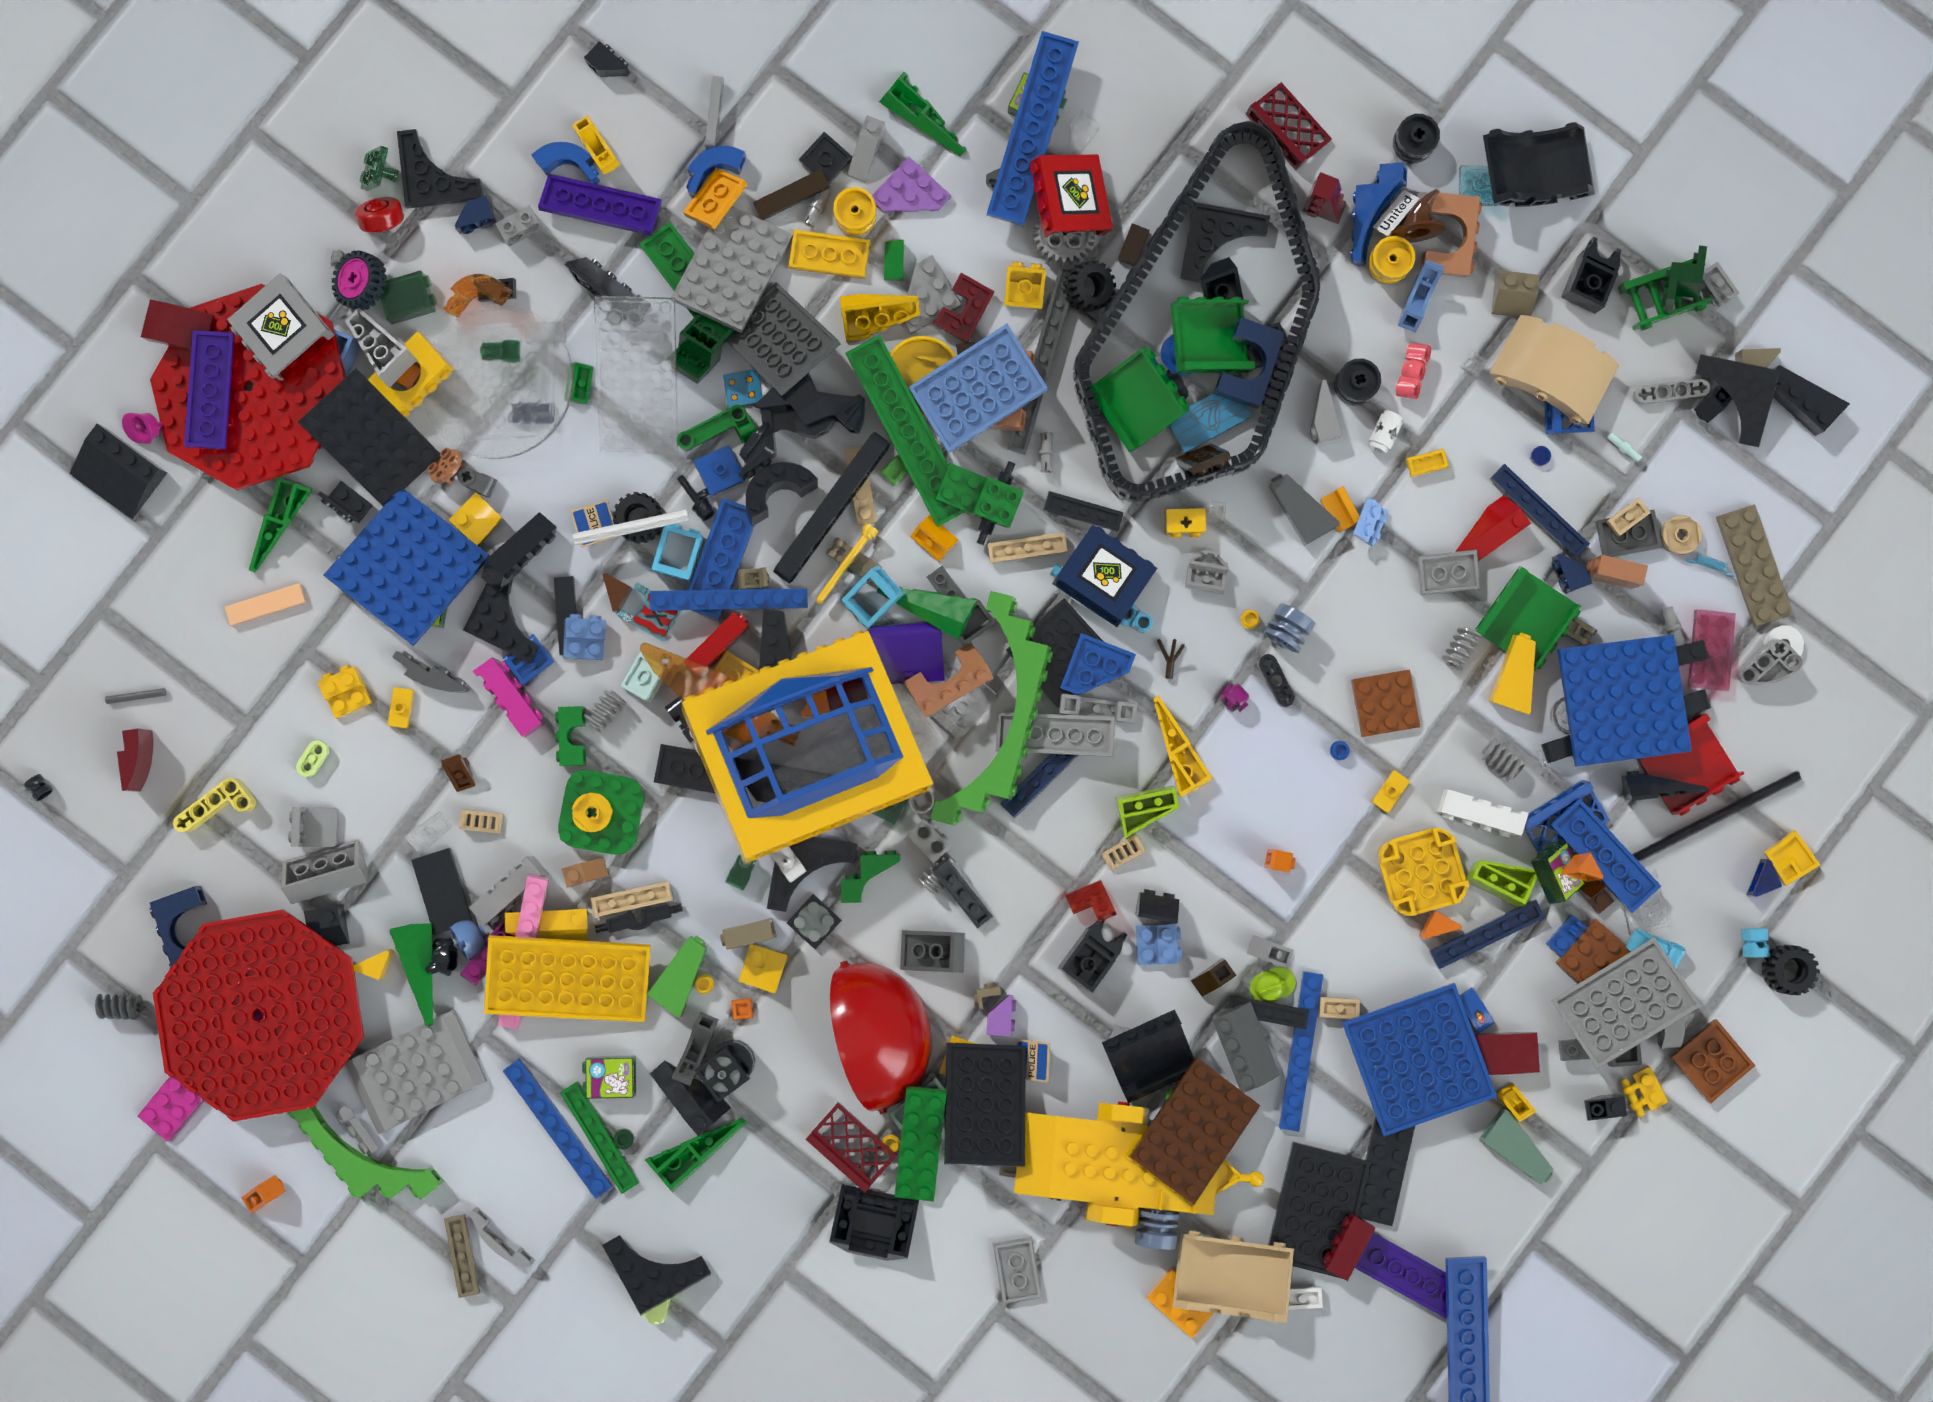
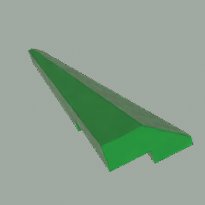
M903 72L879 103L958 156H961L966 151V147H962L955 140L956 135L954 132L949 133L944 126L945 121L928 100H924L917 93L918 87L916 85L912 86L906 79L908 75Z
M278 477L268 514L264 515L248 571L257 572L311 494L312 488L287 478Z
M900 587L905 594L896 604L958 640L965 630L978 599L961 598L958 595L948 596L938 592L918 589L908 590ZM880 588L877 589V593L890 599Z
M432 923L409 924L389 930V933L392 936L395 949L402 962V967L412 993H414L417 1006L421 1011L425 1026H432L433 981L432 974H428L425 971L426 966H429V963L432 962Z
M740 1117L729 1124H724L715 1130L701 1134L699 1137L697 1136L680 1143L676 1147L664 1150L660 1154L648 1157L645 1161L673 1193L746 1124V1121Z

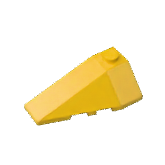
M878 294L840 296L846 342L867 339L871 337V334L880 330L883 332L889 326L896 323L901 324L920 315L918 296Z
M587 909L542 911L537 938L587 941ZM520 912L505 913V933L516 935Z

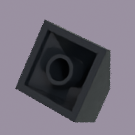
M1227 257L1211 263L1200 278L1203 297H1206L1207 300H1212L1215 297H1224V300L1241 297V300H1244L1238 269L1231 258Z
M344 905L304 911L305 923L308 927L335 946L350 944Z

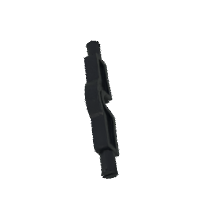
M681 903L670 907L669 904L658 907L643 908L641 910V922L636 921L633 912H628L618 917L607 919L606 923L595 925V929L603 927L595 931L596 933L604 931L612 933L624 929L642 930L649 927L655 921L671 918V914L683 912V908H680L682 907Z

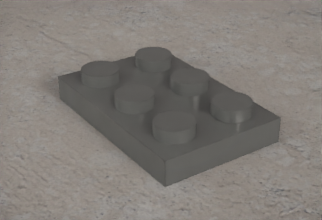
M1655 509L1649 510L1650 514L1619 537L1616 536L1606 523L1610 518L1595 521L1602 555L1618 557L1662 548Z

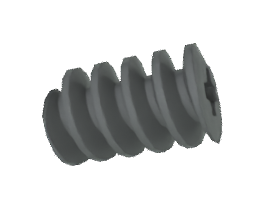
M98 994L95 1000L96 1015L99 1019L122 1018L127 1020L130 1018L131 1020H136L141 1013L143 999L141 995H137L136 1000L134 995H129L127 1000L126 995L122 994L119 1000L118 995L114 994L111 1000L110 994H106L103 1000V995Z

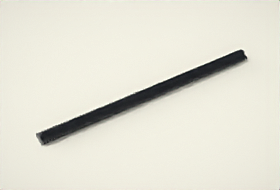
M1794 771L1790 775L1788 774V776L1786 775V777L1784 776V778L1773 782V784L1764 786V788L1747 795V797L1745 796V798H1741L1730 804V806L1723 807L1721 810L1719 809V811L1717 810V812L1715 811V813L1704 817V819L1702 818L1689 825V827H1684L1680 831L1678 830V832L1676 831V833L1674 832L1663 838V840L1656 841V843L1654 842V844L1652 843V845L1650 844V846L1648 845V847L1632 855L1638 861H1641V859L1644 861L1650 855L1653 856L1661 852V850L1664 851L1663 849H1668V847L1670 848V846L1687 839V837L1703 831L1702 829H1707V827L1709 828V826L1711 827V825L1729 818L1728 816L1735 815V813L1748 808V806L1750 807V805L1752 806V804L1770 797L1769 795L1772 796V794L1774 795V793L1776 794V792L1794 783L1796 784L1798 781L1800 782L1802 780L1800 772Z

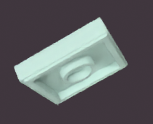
M639 653L621 687L651 703L670 669Z

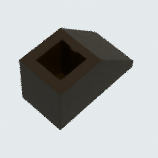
M1221 958L1190 981L1201 997L1223 986L1237 975L1228 962Z

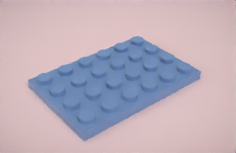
M1008 324L1000 327L908 387L949 453L1049 390Z

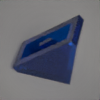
M1760 859L1747 891V896L1758 897L1782 887L1771 860Z

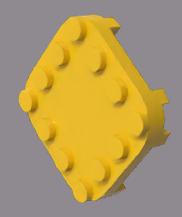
M1429 828L1393 838L1379 847V868L1389 902L1397 913L1415 916L1449 905H1455L1461 902L1466 895L1469 884L1468 880H1466L1455 843L1457 841L1454 835L1450 834L1447 830Z

